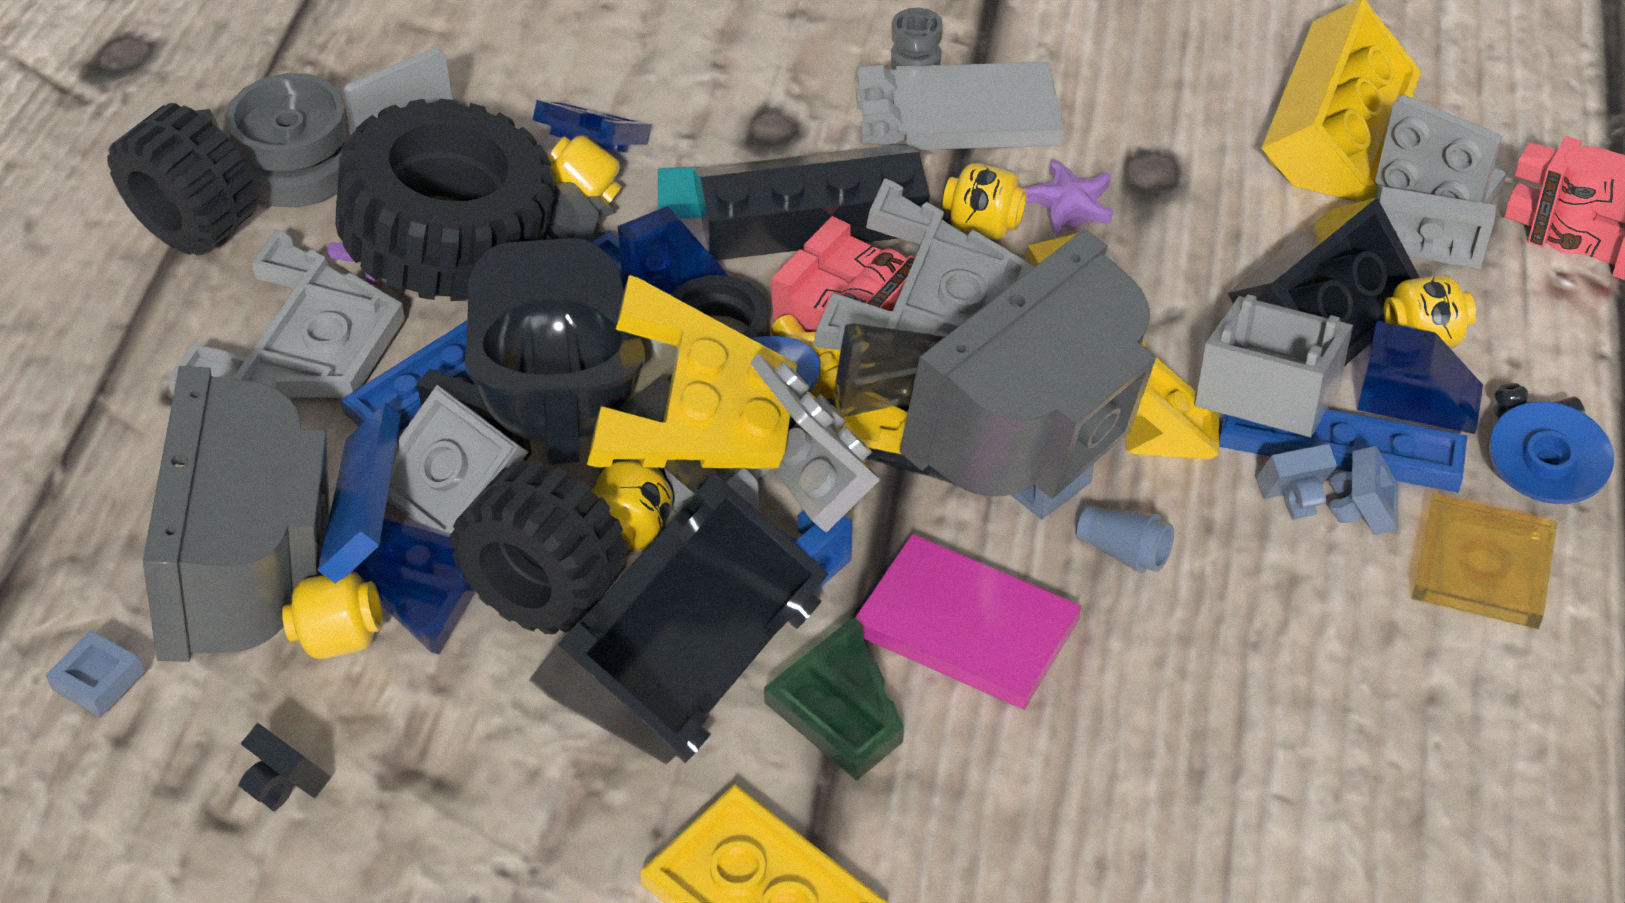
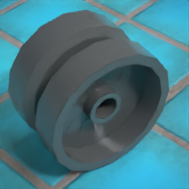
M284 73L262 78L244 87L230 101L225 114V120L231 142L242 155L254 177L252 180L258 192L256 200L274 207L298 208L320 203L337 194L339 157L342 155V147L350 135L346 107L341 91L328 80L310 74Z

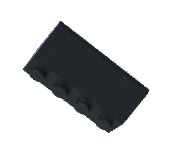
M906 144L693 168L709 261L798 251L799 249L804 250V244L832 216L850 224V235L865 243L899 239L866 228L869 211L884 178L902 186V196L920 207L926 202L929 203L930 200L920 153Z

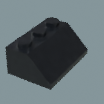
M1378 197L1330 209L1229 291L1228 295L1233 304L1239 296L1246 298L1249 294L1257 296V301L1328 319L1332 315L1340 317V322L1352 324L1345 367L1386 331L1384 304L1387 298L1393 297L1395 288L1403 281L1420 277Z

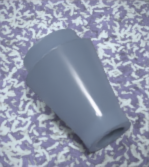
M1089 505L1080 516L1077 525V539L1093 545L1138 573H1143L1147 569L1158 572L1164 567L1169 558L1174 541V527L1172 524L1163 522L1160 514L1100 509Z

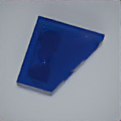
M536 100L532 119L533 121L549 125L550 135L560 138L566 136L570 140L578 135H586L591 139L598 140L597 144L604 149L628 153L629 145H648L652 124L552 100Z
M669 206L617 226L624 290L629 275L637 277L669 295L675 288L691 279L708 275L729 276Z
M384 518L379 546L353 571L360 575L364 582L372 581L377 588L381 606L431 653L440 655L473 597L475 590L467 585L462 578L463 571L455 564L452 554L456 550L450 545V537Z

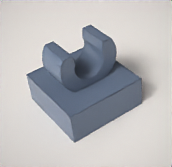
M1330 444L1272 455L1256 478L1263 499L1285 495L1288 512L1292 520L1316 515L1317 510L1315 506L1325 504L1326 497L1322 484L1337 467Z
M1377 446L1353 451L1352 472H1341L1330 478V484L1339 498H1343L1330 501V509L1340 523H1350L1364 517L1374 535L1398 530L1399 484Z

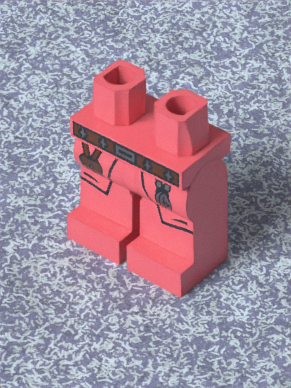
M1565 136L1558 150L1529 142L1518 161L1515 176L1541 185L1542 189L1539 190L1518 183L1509 199L1505 218L1531 227L1527 243L1544 248L1547 242L1552 248L1567 254L1581 253L1614 265L1612 276L1625 280V155L1599 147L1581 146L1582 140Z
M832 216L804 244V251L799 249L770 279L773 320L776 321L784 315H793L805 332H816L832 293L893 311L915 257L910 255L906 258L895 250H880L850 235V224ZM892 354L902 359L906 356L905 354Z

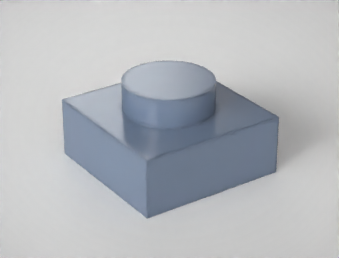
M90 630L46 674V677L54 692L101 718L145 671L139 656Z

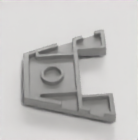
M884 178L869 211L866 228L920 245L918 253L893 311L832 293L816 329L813 346L825 349L921 356L1031 271L1034 266L975 230H972L968 235L964 234L942 220L944 214L942 210L928 202L924 203L922 207L916 205L902 196V186ZM1011 303L1015 307H1020L1017 303Z
M274 230L251 262L255 279L290 287L294 291L250 354L244 357L193 343L167 378L172 395H174L179 366L211 367V373L214 377L248 380L271 386L288 398H344L363 385L405 320L403 306L401 302L351 272L345 276L327 266L324 256L312 249L305 253L293 245L292 238L289 235Z

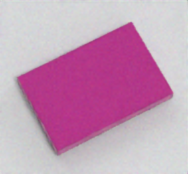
M912 534L854 618L853 634L1025 710L1078 623L1081 605Z

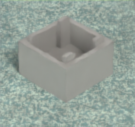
M1249 294L1246 298L1239 296L1205 343L1195 406L1311 437L1340 388L1353 325L1340 322V317L1331 315L1328 319L1257 301V296Z

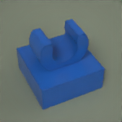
M802 511L797 515L798 531L802 534L801 537L793 538L785 531H780L829 574L816 589L818 591L851 561L852 521L843 516L828 532H825L809 518L805 511Z

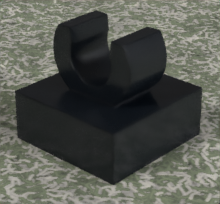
M258 722L241 742L243 747L262 761L255 763L245 772L238 786L274 812L287 801L292 792L293 784L315 799L332 778Z

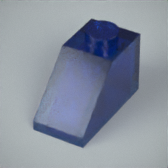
M1376 321L1364 369L1357 410L1475 434L1478 427L1483 384L1436 332Z

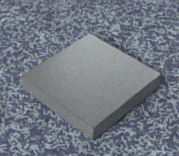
M436 385L397 440L387 500L446 547L456 551L450 545V534L455 530L453 524L456 519L505 467L509 468L515 462L523 461L528 451L448 391Z

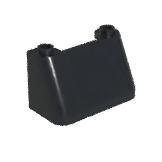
M714 473L695 493L686 507L665 527L653 543L591 611L557 644L530 677L529 681L547 697L660 762L668 764L677 756L686 763L711 735V732L703 726L710 716V711L787 622L795 629H798L815 611L822 601L814 592L829 574Z

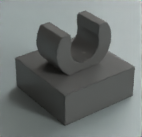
M555 183L547 235L551 240L576 238L592 242L606 233L597 222L598 217L610 216L613 210L601 196L586 197L575 183Z

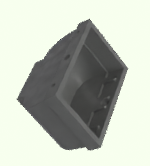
M1083 229L921 355L899 452L919 469L923 470L929 465L960 488L974 494L992 497L1008 496L1019 493L1034 484L1053 499L1131 432L1156 356L1142 346L1150 319L1147 299L1139 285L1105 256L1108 246L1086 229ZM1011 303H1017L1020 307H1015Z
M179 366L144 550L142 562L157 661L190 662L191 653L238 652L265 643L284 627L282 609L284 605L292 604V595L296 584L303 579L322 575L318 571L330 514L326 430L301 429L300 416L295 405L277 389L254 381L214 377L211 373V367ZM178 464V465H184V466H182V467H176V466H174V465Z

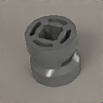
M918 7L902 10L894 16L891 23V36L894 42L891 49V68L893 70H896V66L941 65V48L938 44L942 39L943 24L942 19L937 13Z

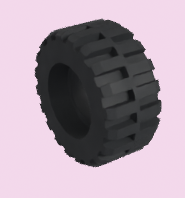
M425 99L412 100L408 102L406 107L402 108L395 104L382 109L378 113V118L371 115L348 136L342 147V155L339 157L335 225L337 234L343 241L344 249L354 262H361L360 267L375 280L381 277L387 280L386 284L389 288L404 293L406 289L418 292L419 298L435 300V296H449L450 301H466L468 299V281L471 271L487 250L508 242L547 240L555 190V173L551 169L550 159L542 146L537 145L534 136L524 127L517 129L513 120L500 112L495 116L488 113L484 106L470 103L469 107L457 105L455 100L440 99L439 103H426ZM427 196L449 197L461 201H444Z

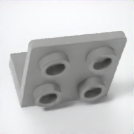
M439 47L355 80L344 87L353 132L368 117L373 115L378 118V113L382 109L395 104L402 108L406 107L408 102L412 100L425 99L426 103H439L440 99L453 100L446 55Z
M1400 95L1393 103L1375 183L1389 188L1491 204L1502 190L1507 172L1494 167L1502 136L1418 100Z
M1378 184L1376 197H1378L1409 257L1481 269L1495 221L1496 205L1389 188Z
M758 354L750 364L797 422L792 429L788 430L785 454L779 468L774 469V471L809 518L823 531L828 532L880 481L865 461L872 452L849 427L845 425L841 430L839 429L846 422L845 418L822 395L815 398L810 392H807L810 389L808 384L786 362L783 361L775 368Z

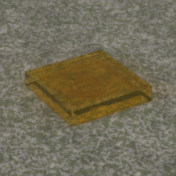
M1433 493L1428 509L1411 599L1539 629L1545 611L1557 522Z

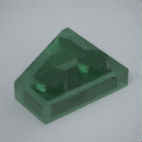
M854 617L764 687V703L856 781L903 743L904 725L894 702L886 696L885 680L877 662L873 663L864 643L863 628L861 623Z

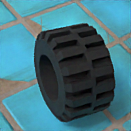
M168 103L166 106L162 105L112 143L108 149L110 154L107 156V163L111 170L110 175L127 207L153 235L173 249L176 248L184 254L203 255L253 215V212L257 209V187L252 180L254 177L242 155L219 128L205 116L199 115L190 107L185 105L180 107L176 103Z
M524 461L515 462L509 468L505 467L456 519L453 524L455 530L450 534V545L456 550L452 556L456 566L463 571L462 578L467 585L478 593V598L484 604L494 608L499 616L509 622L513 620L522 628L533 632L538 628L544 634H556L559 630L566 633L591 611L625 569L627 560L624 556L628 552L627 541L620 536L623 528L619 520L611 516L609 512L611 507L602 497L598 498L590 490L591 486L582 479L577 481L572 478L567 470L558 466L553 470L545 462L532 461L530 465Z

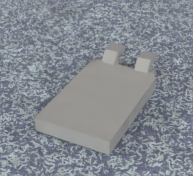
M1049 62L896 66V70H888L884 65L857 68L858 88H856L857 109L862 110L863 122H861L860 131L863 144H896L904 140L906 145L915 150L1062 145L1064 126Z

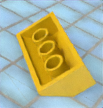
M1355 0L1312 22L1261 147L1271 165L1279 169L1292 186L1355 202L1376 198L1378 184L1375 183L1393 103L1400 95L1413 97L1422 72L1366 0Z

